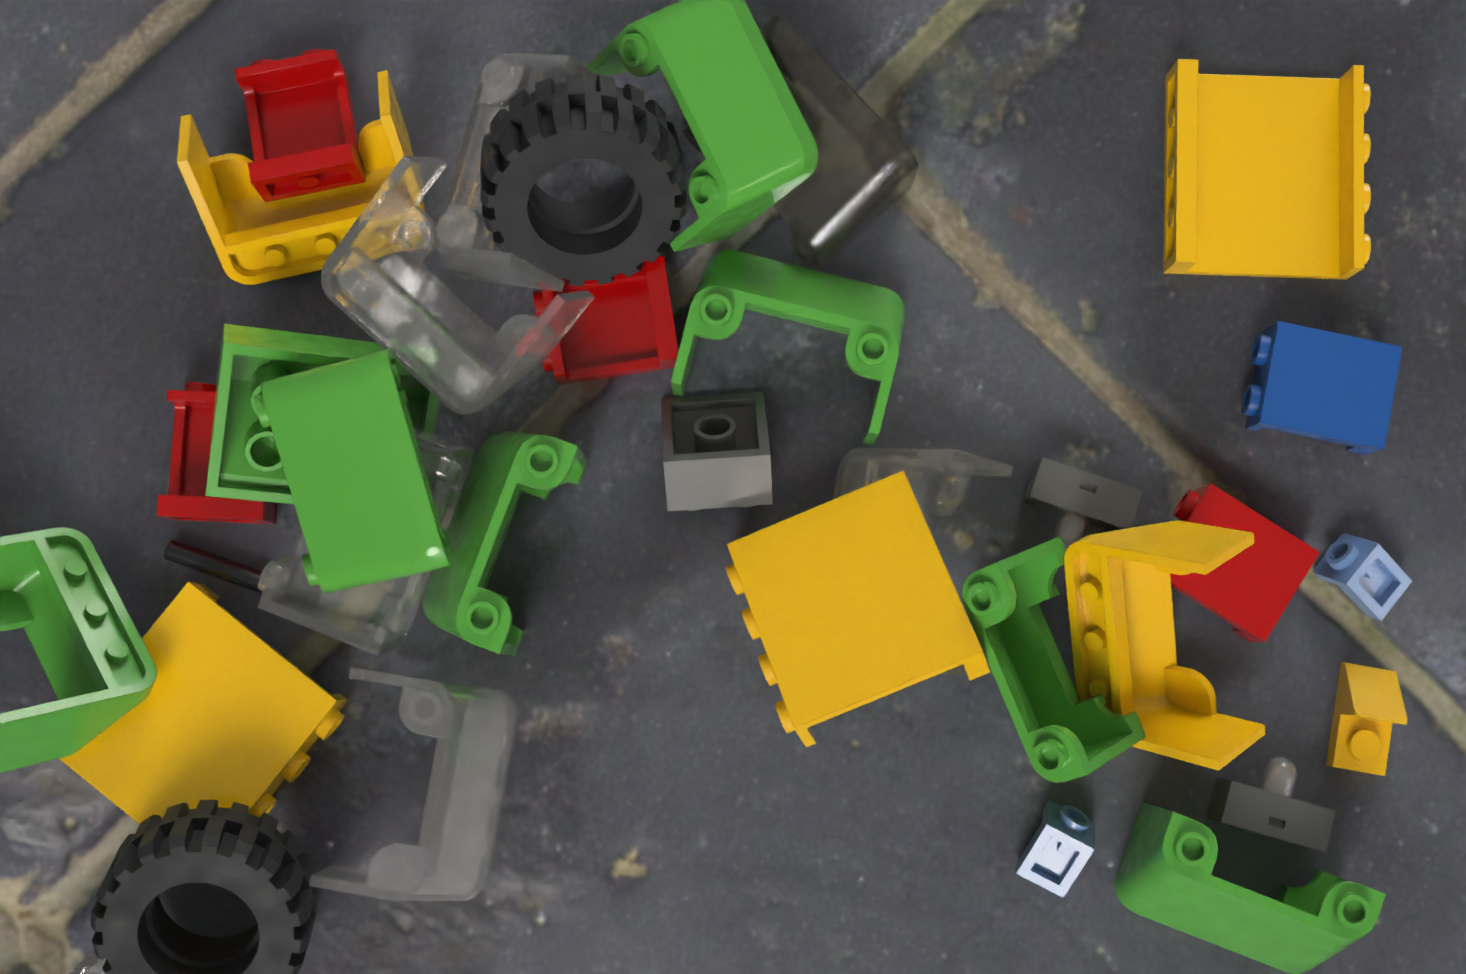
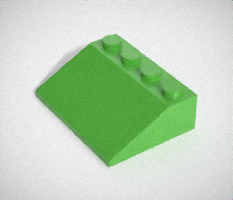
M224 323L205 496L294 504L271 426L263 428L256 412L254 396L262 394V382L395 347L402 371L399 374L401 386L397 387L398 392L405 390L408 400L406 401L407 409L426 474H428L444 376V367L438 350Z

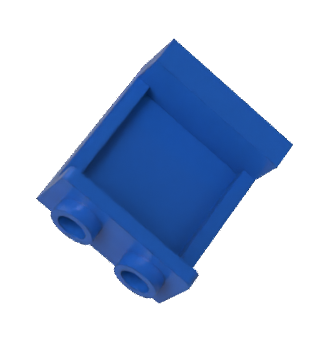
M1277 321L1266 328L1262 334H1258L1252 346L1250 361L1251 364L1256 365L1253 384H1248L1241 404V413L1247 415L1245 429L1258 431L1262 428L1344 444L1347 445L1346 451L1362 455H1368L1385 449L1402 347Z

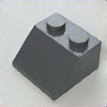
M764 391L661 398L663 467L668 511H698L711 508L751 507L773 504L771 454Z

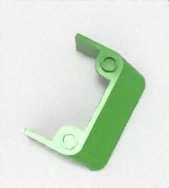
M680 0L628 24L584 68L588 78L597 77V75L605 76L630 72L637 77L651 76L661 69L705 157V160L693 170L689 179V196L699 219L670 243L674 252L732 238L807 179L817 166L818 148L815 139L745 0Z
M724 250L713 255L704 268L690 305L671 378L673 395L678 397L684 396L698 338L722 340L730 337L740 327L746 309L848 335L845 346V359L848 366L858 376L877 381L862 442L873 445L880 433L898 360L905 319V307L898 294L888 288L735 250Z
M58 527L0 537V631L24 627L58 698L57 701L0 713V773L70 756L78 752L149 696L157 676L156 666L91 540L82 532L72 528Z

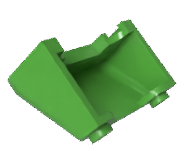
M395 347L262 382V394L254 396L256 412L262 427L271 426L309 553L302 555L307 580L310 586L319 584L323 593L378 583L451 566L455 555L448 530L443 529L442 525L437 526L441 514L439 507L435 505L407 409L406 401L408 400L405 390L398 392L397 387L401 386L399 374L402 371Z
M511 431L494 433L484 441L448 531L455 554L451 566L433 570L424 593L422 605L424 614L430 623L478 647L497 654L516 655L524 630L518 628L512 622L511 608L508 605L510 597L485 588L522 492L547 500L550 491L561 484L574 483L580 485L589 461L579 446L553 436Z
M1061 536L973 572L965 580L962 589L964 607L1030 763L1040 776L1054 783L1066 782L1089 775L1146 737L1136 711L1126 715L1111 712L1104 706L1106 701L1103 694L1080 701L1039 606L1040 602L1059 595L1056 584L1053 585V578L1058 568L1064 565L1066 548Z
M1142 802L1114 882L1116 897L1124 907L1132 912L1293 974L1310 971L1369 933L1378 920L1386 894L1318 869H1315L1312 880L1305 885L1292 887L1282 884L1276 900L1215 877L1211 874L1217 860L1218 844L1210 828L1197 820Z

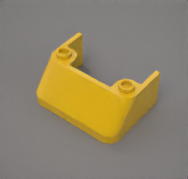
M388 70L377 72L381 119L365 125L358 136V151L363 163L365 183L265 203L250 182L248 163L253 161L243 155L234 153L209 158L192 115L181 116L177 164L220 263L228 277L241 284L255 285L410 250L424 241L427 235L425 207L409 135Z
M1174 520L1090 534L1067 548L1064 555V568L1076 692L1080 701L1103 694L1106 701L1104 706L1111 712L1120 715L1136 711L1146 737L1131 747L1219 771L1265 735L1264 724L1217 713L1216 695L1209 680L1194 669L1177 666L1170 573L1187 575L1192 572L1206 575L1253 545L1254 533Z

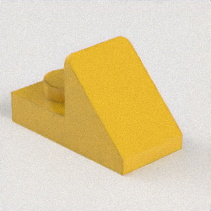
M1341 662L1326 766L1385 776L1392 724L1407 725V714L1396 671Z

